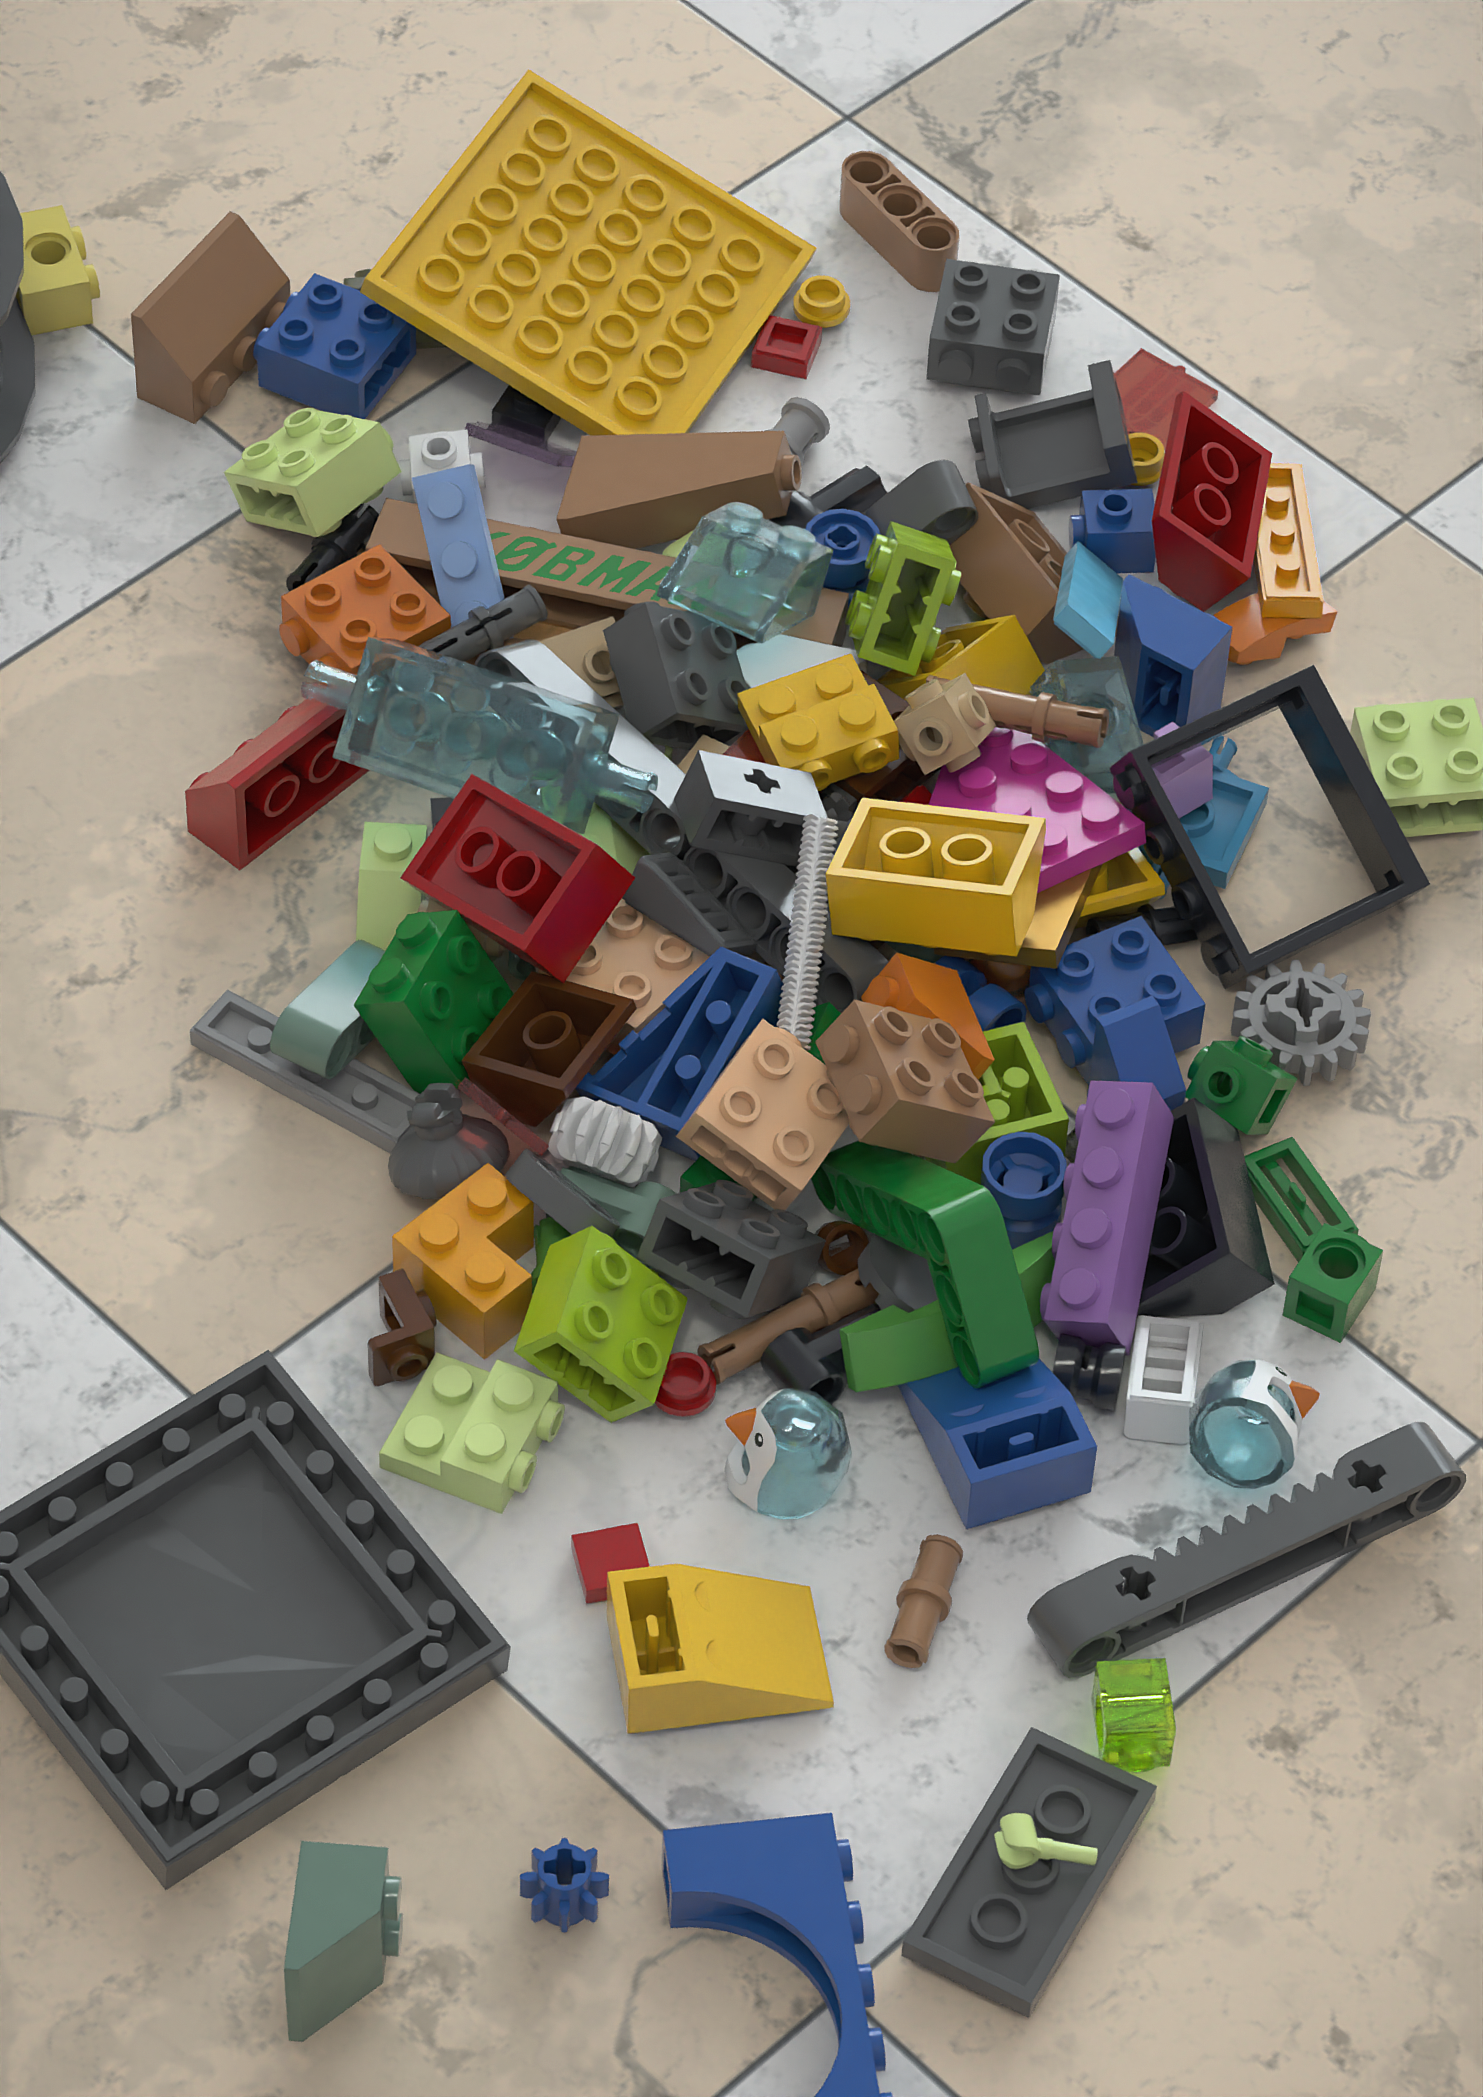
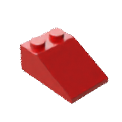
M471 774L400 878L448 911L457 910L466 923L521 959L564 983L636 877L596 843Z

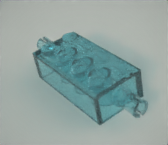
M368 637L357 675L326 665L319 660L312 661L304 674L306 677L327 683V686L317 682L313 684L302 682L301 694L303 698L313 699L346 711L333 758L455 799L470 775L474 774L578 834L585 833L596 796L634 808L641 813L647 812L654 800V796L633 790L631 786L647 791V789L657 791L658 775L616 763L608 758L620 717L618 713L392 638Z

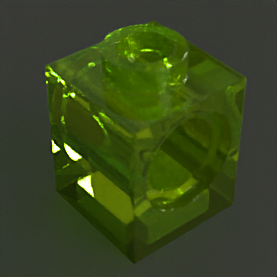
M1166 1658L1097 1661L1091 1701L1099 1759L1132 1773L1147 1772L1156 1767L1170 1766L1176 1724Z

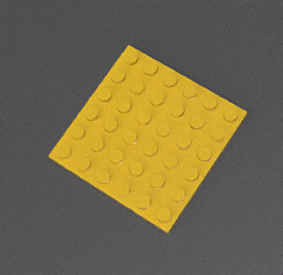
M528 69L363 281L360 293L590 436L688 433L758 336L768 317L773 315L810 263L817 248Z

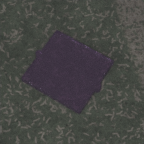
M477 421V423L467 422L465 430L468 429V436L557 467H572L577 452L501 424Z

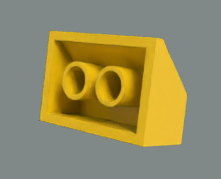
M862 798L825 874L832 935L856 937L867 941L881 940L921 945L927 948L940 947L982 952L987 955L1017 957L1034 918L1046 834V818Z

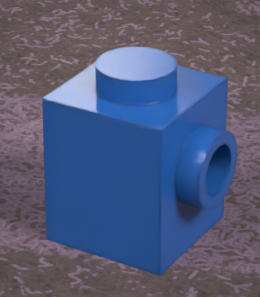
M1153 490L1082 491L1079 515H1070L1069 517L1070 549L1079 541L1116 573L1154 572L1156 554L1152 529V516L1155 505Z

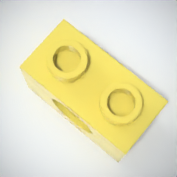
M63 205L20 213L23 219L24 274L15 297L31 335L92 324L91 299L100 298V289L94 265H84L82 261L86 260V249L80 227H70Z

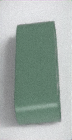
M359 939L354 942L284 1009L272 1032L270 1040L271 1052L326 1079L335 1077L375 1038L373 1032L354 1007V1003L366 985L370 972L379 963L385 950Z

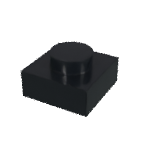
M508 385L492 409L493 428L545 445L562 419L510 385Z

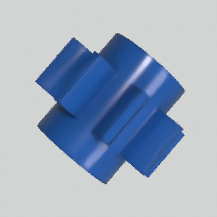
M562 1838L559 1844L548 1848L544 1852L537 1848L531 1851V1868L533 1872L520 1874V1896L533 1898L531 1902V1920L534 1923L545 1919L549 1923L559 1926L562 1933H567L570 1926L581 1922L584 1918L591 1922L598 1920V1902L596 1898L609 1896V1874L596 1872L598 1850L592 1848L585 1852L580 1847L570 1844L567 1838Z

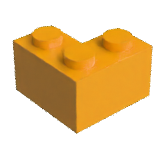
M487 1163L392 1236L393 1271L403 1268L415 1292L424 1289L428 1294L436 1319L484 1360L521 1331L532 1298V1275L515 1261L534 1247V1202L520 1192L491 1164Z

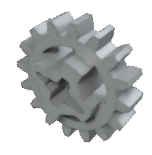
M1292 960L1289 972L1283 973L1277 966L1271 963L1267 965L1265 980L1251 974L1247 977L1245 991H1237L1231 1035L1236 1037L1244 1036L1269 1049L1273 1053L1270 1062L1289 1074H1299V1079L1303 1086H1310L1312 1073L1320 1072L1327 1081L1331 1082L1335 1080L1338 1065L1351 1071L1355 1067L1357 1053H1364L1366 1050L1369 1034L1368 1027L1371 1011L1362 1007L1363 991L1361 989L1345 991L1348 976L1341 973L1329 979L1324 976L1325 964L1319 962L1312 972L1303 971L1299 960Z

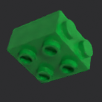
M457 910L417 912L407 914L405 919L398 925L395 936L379 963L370 972L368 981L355 1001L354 1007L414 1091L421 1094L429 1084L450 1083L460 1092H466L471 1081L461 1060L514 993Z

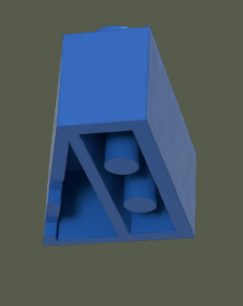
M720 947L662 1002L665 1008L641 1031L636 1033L632 1030L618 1044L621 1050L593 1076L588 1072L575 1088L579 1096H584L594 1101L601 1100L609 1105L621 1107L629 1113L639 1115L642 1120L650 1122L655 1126L662 1137L661 1147L696 1161L701 1155L676 1136L760 1021L764 1019L772 1026L777 1027V1022L779 1021L777 1017L780 1014L778 1010L781 1007L779 1002L782 999L780 994L783 992L781 987L784 985L777 969Z

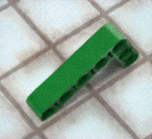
M859 1140L830 1151L811 1177L819 1200L830 1213L927 1259L957 1366L968 1384L973 1388H980L1037 1364L1039 1361L1038 1342L1004 1219L990 1191L983 1185L911 1153L877 1145L872 1146L859 1142Z

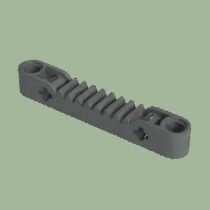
M1414 1422L1347 1452L1338 1459L1332 1478L1322 1472L1316 1475L1313 1492L1302 1484L1297 1483L1293 1485L1290 1502L1278 1494L1271 1495L1267 1513L1254 1504L1247 1506L1244 1524L1233 1516L1228 1515L1224 1517L1221 1534L1207 1525L1202 1527L1198 1545L1184 1536L1178 1538L1175 1556L1158 1547L1154 1549L1153 1560L1146 1556L1138 1555L1119 1557L1054 1587L1041 1596L1031 1607L1027 1616L1028 1624L1064 1676L1068 1678L1082 1677L1440 1510L1450 1503L1463 1489L1466 1483V1474L1428 1424L1425 1422Z

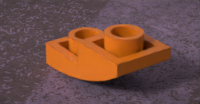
M1255 593L1227 606L1213 616L1233 627L1228 661L1240 665H1248L1253 661L1280 658L1287 638L1300 639L1303 635L1331 632L1337 611L1324 601L1322 618H1263L1259 595Z

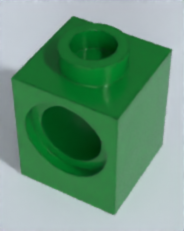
M1324 1223L1289 1276L1282 1316L1341 1343L1376 1289L1383 1250L1369 1244L1368 1241L1357 1234L1346 1233Z

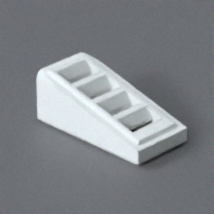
M1138 1315L1125 1410L1124 1435L1127 1438L1180 1445L1189 1443L1204 1322ZM1148 1345L1177 1349H1187V1352L1148 1348Z

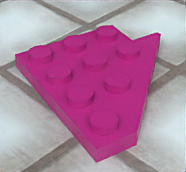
M995 727L978 745L982 754L966 766L951 773L945 765L941 766L929 803L932 806L1046 818V834L1037 893L1146 843L1145 823L1042 742L1032 740V734Z

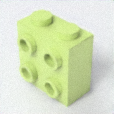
M304 408L289 415L284 420V426L268 439L247 447L241 455L242 458L224 472L247 522L319 537L336 530L341 525L342 518L357 506L377 498L383 492V486L400 474L401 470L392 451V439L380 422L356 418L350 415L319 411L314 408Z
M1474 697L1450 700L1437 699L1427 702L1392 705L1378 704L1354 708L1350 734L1405 837L1483 830V727Z

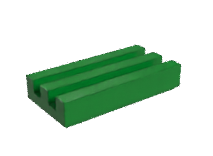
M1293 1137L1244 1156L1255 1202L1298 1262L1322 1225L1306 1204V1197L1296 1183L1291 1182L1276 1161L1282 1158L1329 1225L1346 1233L1358 1235V1227Z

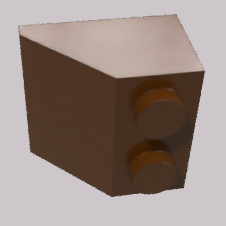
M532 971L461 1060L485 1113L536 1128L570 1096L635 1012L637 1007L634 1000L570 981L562 983L552 976Z

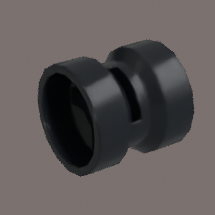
M1060 1334L1053 1374L1067 1388L1074 1399L1076 1397L1088 1399L1095 1408L1115 1411L1126 1345L1106 1342L1100 1347L1086 1345L1081 1337Z

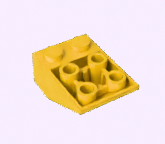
M682 1564L607 1572V1623L627 1734L834 1707L810 1586Z

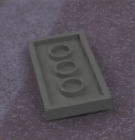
M1031 1727L904 1938L901 1956L1029 2018L1153 1805L1157 1786ZM1024 1813L1032 1817L1037 1838H1049L1057 1842L1097 1848L1096 1864L1093 1866L1051 1858L1049 1860L1039 1858L1037 1862L1030 1866L1012 1869L1007 1867L1000 1859L994 1834L1002 1831L1000 1820L1003 1816Z

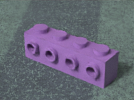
M1090 1081L1086 1104H1081L1077 1110L1075 1132L1078 1147L1075 1163L1068 1164L1064 1175V1195L1067 1204L1063 1223L1056 1224L1052 1236V1253L1055 1265L1051 1283L1044 1285L1040 1298L1041 1317L1058 1341L1060 1334L1081 1337L1086 1345L1100 1347L1106 1342L1126 1345L1125 1355H1130L1174 1121L1173 1114L1153 1083Z

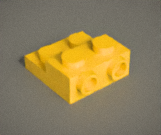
M852 653L737 693L738 709L766 764L810 772L818 791L823 790L831 783L862 772L870 773L877 771L887 763L899 759L898 728L875 684L868 686Z

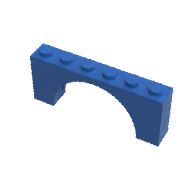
M832 1813L663 1830L661 1867L670 1928L693 1927L721 1930L764 1944L793 1963L811 1981L827 2005L837 2034L838 2053L827 2079L814 2097H893L892 2092H879L876 2072L885 2071L886 2068L884 2040L880 2027H868L865 2008L874 2007L875 2004L872 1970L869 1963L858 1964L855 1944H863L864 1942L861 1906L859 1901L847 1902L844 1882L853 1881L851 1847L848 1839L837 1840Z

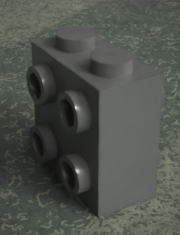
M946 259L929 338L926 379L1040 395L1056 318L1060 275Z
M648 601L629 607L624 612L625 617L603 630L610 654V666L616 675L625 708V719L652 744L691 750L704 734L727 746H731L751 733L738 709L737 693L749 688L745 683L736 653V640L727 620L701 615L695 610L682 611L663 607L657 602Z
M718 1180L708 1185L691 1188L688 1191L659 1199L636 1258L656 1268L658 1276L671 1286L680 1289L692 1288L711 1298L710 1305L721 1314L735 1319H746L800 1298L803 1288L807 1287L826 1240L808 1231V1223L798 1215L780 1209L770 1211L752 1201L753 1194L747 1188L731 1181Z

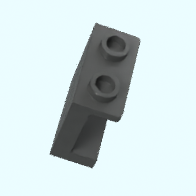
M1106 360L1088 365L1091 390L998 413L991 411L986 393L975 395L978 417L968 419L975 452H984L985 459L975 461L980 487L1026 509H1031L1080 497L1084 490H1109L1137 483L1122 400L1111 361Z

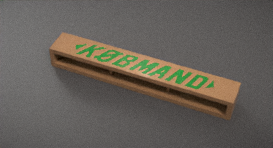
M386 498L367 543L366 551L380 544L440 604L418 504ZM487 519L504 598L506 599L521 591L527 585L534 587L542 598L548 613L547 620L536 623L537 625L571 631L612 616L615 622L625 617L624 612L629 607L638 603L652 601L657 602L663 607L682 611L695 610L701 615L727 620L736 640V651L747 644L757 643L777 634L838 647L843 645L847 630L845 619L848 611L849 593Z

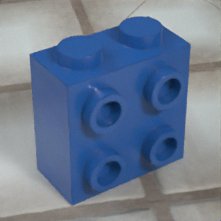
M314 273L300 292L295 291L289 296L282 314L270 328L265 327L258 335L253 350V356L257 360L258 385L320 411L366 419L416 355V327L366 297L359 290Z
M1142 916L1068 944L1058 967L1055 969L1031 966L1029 987L1025 989L1027 1008L1033 1019L1037 1023L1044 1022L1052 1033L1064 1063L1069 1068L1076 1067L1087 1084L1089 1083L1096 1019L1153 995L1160 1006L1174 1053L1200 1044L1206 1004Z

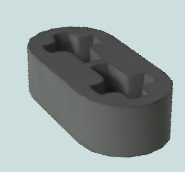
M524 1149L505 1174L506 1178L520 1192L572 1235L585 1228L594 1226L600 1232L612 1237L621 1226L606 1209L549 1162L529 1149Z

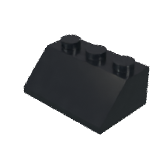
M1195 1098L1171 1110L1174 1121L1136 1318H1138V1315L1170 1317L1223 1314L1275 1285L1238 1129Z

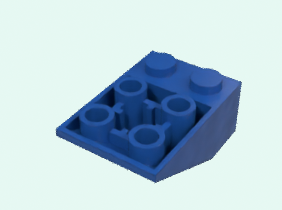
M1040 1358L1037 1364L980 1388H973L968 1384L958 1367L927 1378L898 1385L966 1530L1091 1492L1097 1445L1072 1394Z

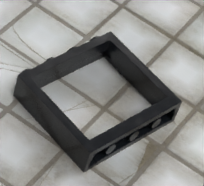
M1314 665L1129 751L1109 768L1114 777L1113 787L1117 798L1125 808L1130 809L1136 817L1145 823L1146 843L1143 844L1149 858L1155 864L1160 865L1172 888L1171 897L1177 912L1182 918L1190 922L1201 943V956L1206 967L1212 974L1219 977L1224 989L1247 979L1251 974L1255 975L1265 970L1267 965L1271 963L1274 965L1406 901L1430 885ZM1280 708L1369 876L1376 893L1250 954L1152 768Z

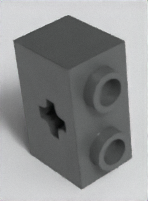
M698 750L674 797L690 846L795 867L800 864L798 859L801 857L799 852L801 851L800 845L802 844L801 838L803 837L802 831L804 830L802 826L806 822L803 818L806 815L814 814L819 818L827 819L810 772Z

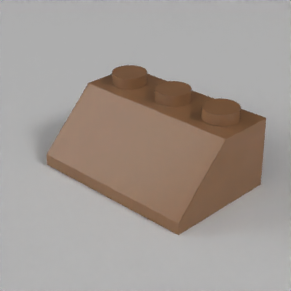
M230 211L131 313L137 398L193 424L211 406L216 407L222 402L228 388L243 372H249L254 368L257 360L254 359L253 350L258 335L265 327L270 328L282 314L284 306L291 295L290 279L240 215Z
M968 482L966 487L977 508L978 519L970 530L949 545L955 560H957L956 570L961 571L960 583L967 591L963 596L966 604L986 620L1015 615L1040 662L1048 665L1084 650L1058 628L1053 620L1064 557L1067 552L1035 512Z

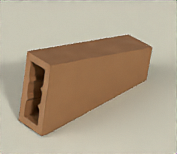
M785 431L581 436L556 520L561 534L637 549L677 540L690 531L697 529L713 532L780 517L787 513L792 491H797L800 488L802 479L801 462L798 455L791 454Z

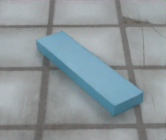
M1078 541L1064 557L1053 620L1058 628L1095 659H1101L1114 644L1123 578Z

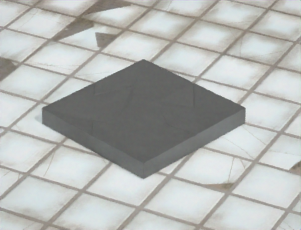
M269 1350L0 1511V1675L38 1725L46 1732L54 1746L165 1890L508 1670L511 1646Z

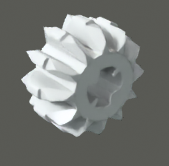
M583 1096L565 1100L561 1113L556 1114L550 1130L552 1136L547 1149L557 1163L568 1167L573 1166L627 1187L635 1188L639 1183L646 1182L649 1172L653 1173L660 1155L657 1152L662 1137L652 1123L642 1120L639 1115L629 1113L621 1107L609 1105L601 1100L594 1101Z

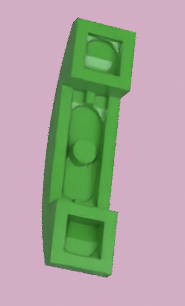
M1049 1232L1012 1250L1033 1328L1043 1321L1040 1312L1041 1292L1044 1285L1051 1283L1055 1265L1052 1253L1053 1232ZM938 1300L910 1313L895 1305H891L839 1329L848 1388L855 1392L900 1385L958 1367Z

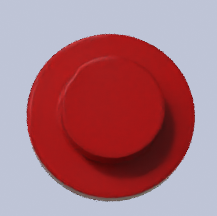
M689 1352L670 1354L655 1404L664 1412L675 1416H692L704 1411L711 1405L716 1395V1378L713 1371L696 1354Z

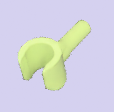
M1024 1813L1003 1816L1000 1820L1002 1831L994 1834L1000 1859L1007 1867L1012 1869L1030 1866L1037 1862L1039 1858L1047 1860L1051 1858L1093 1866L1096 1864L1097 1848L1057 1842L1049 1838H1037L1032 1817Z

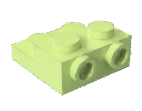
M436 1352L379 1452L380 1468L502 1514L515 1491L523 1493L530 1484L537 1463L535 1453L542 1441H553L559 1431L565 1406L558 1402V1382L498 1359L489 1372Z

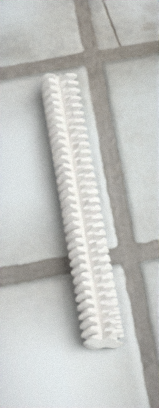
M814 814L806 815L803 818L806 822L802 826L804 830L802 831L803 837L801 838L802 844L800 845L801 851L799 852L801 857L798 859L800 864L797 866L799 871L796 873L798 877L795 880L797 885L794 887L796 893L793 895L795 900L792 903L794 907L791 910L793 912L791 915L792 921L790 922L791 928L789 929L791 934L788 936L790 942L787 944L789 949L786 951L788 956L785 958L787 962L784 965L786 970L783 972L785 978L782 980L784 985L781 987L783 992L780 994V997H782L779 1002L781 1007L778 1010L780 1014L777 1017L779 1019L777 1026L793 1034L806 1051L811 1048L807 1044L811 1043V1039L808 1037L812 1035V1032L809 1030L813 1028V1025L810 1023L814 1021V1018L811 1015L815 1014L812 1008L816 1007L813 1001L817 999L813 994L818 992L815 986L819 985L816 979L820 977L817 972L821 968L817 965L821 964L818 958L822 957L819 951L823 950V946L820 944L824 942V939L821 937L825 935V932L822 930L826 928V925L823 922L827 921L824 915L828 914L825 908L829 906L826 903L828 901L826 894L828 893L825 874L831 859L834 857L832 852L836 851V848L832 845L837 844V841L833 838L838 836L834 832L838 830V827L835 826L837 824L836 820L819 818Z

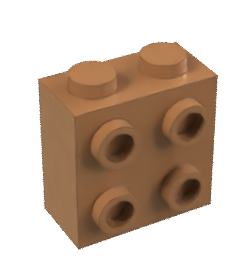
M854 999L815 1041L827 1067V1076L839 1094L849 1117V1126L859 1142L903 1151L920 1157L925 1156L956 1163L995 1123L983 1097V1087L973 1075L960 1047V1037L950 1023H946L941 1019H931L899 1011L893 1007H883Z

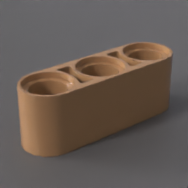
M859 151L850 154L844 159L841 168L839 203L841 216L909 284L925 292H939L946 259L958 260L959 229L948 216L886 157L872 151Z

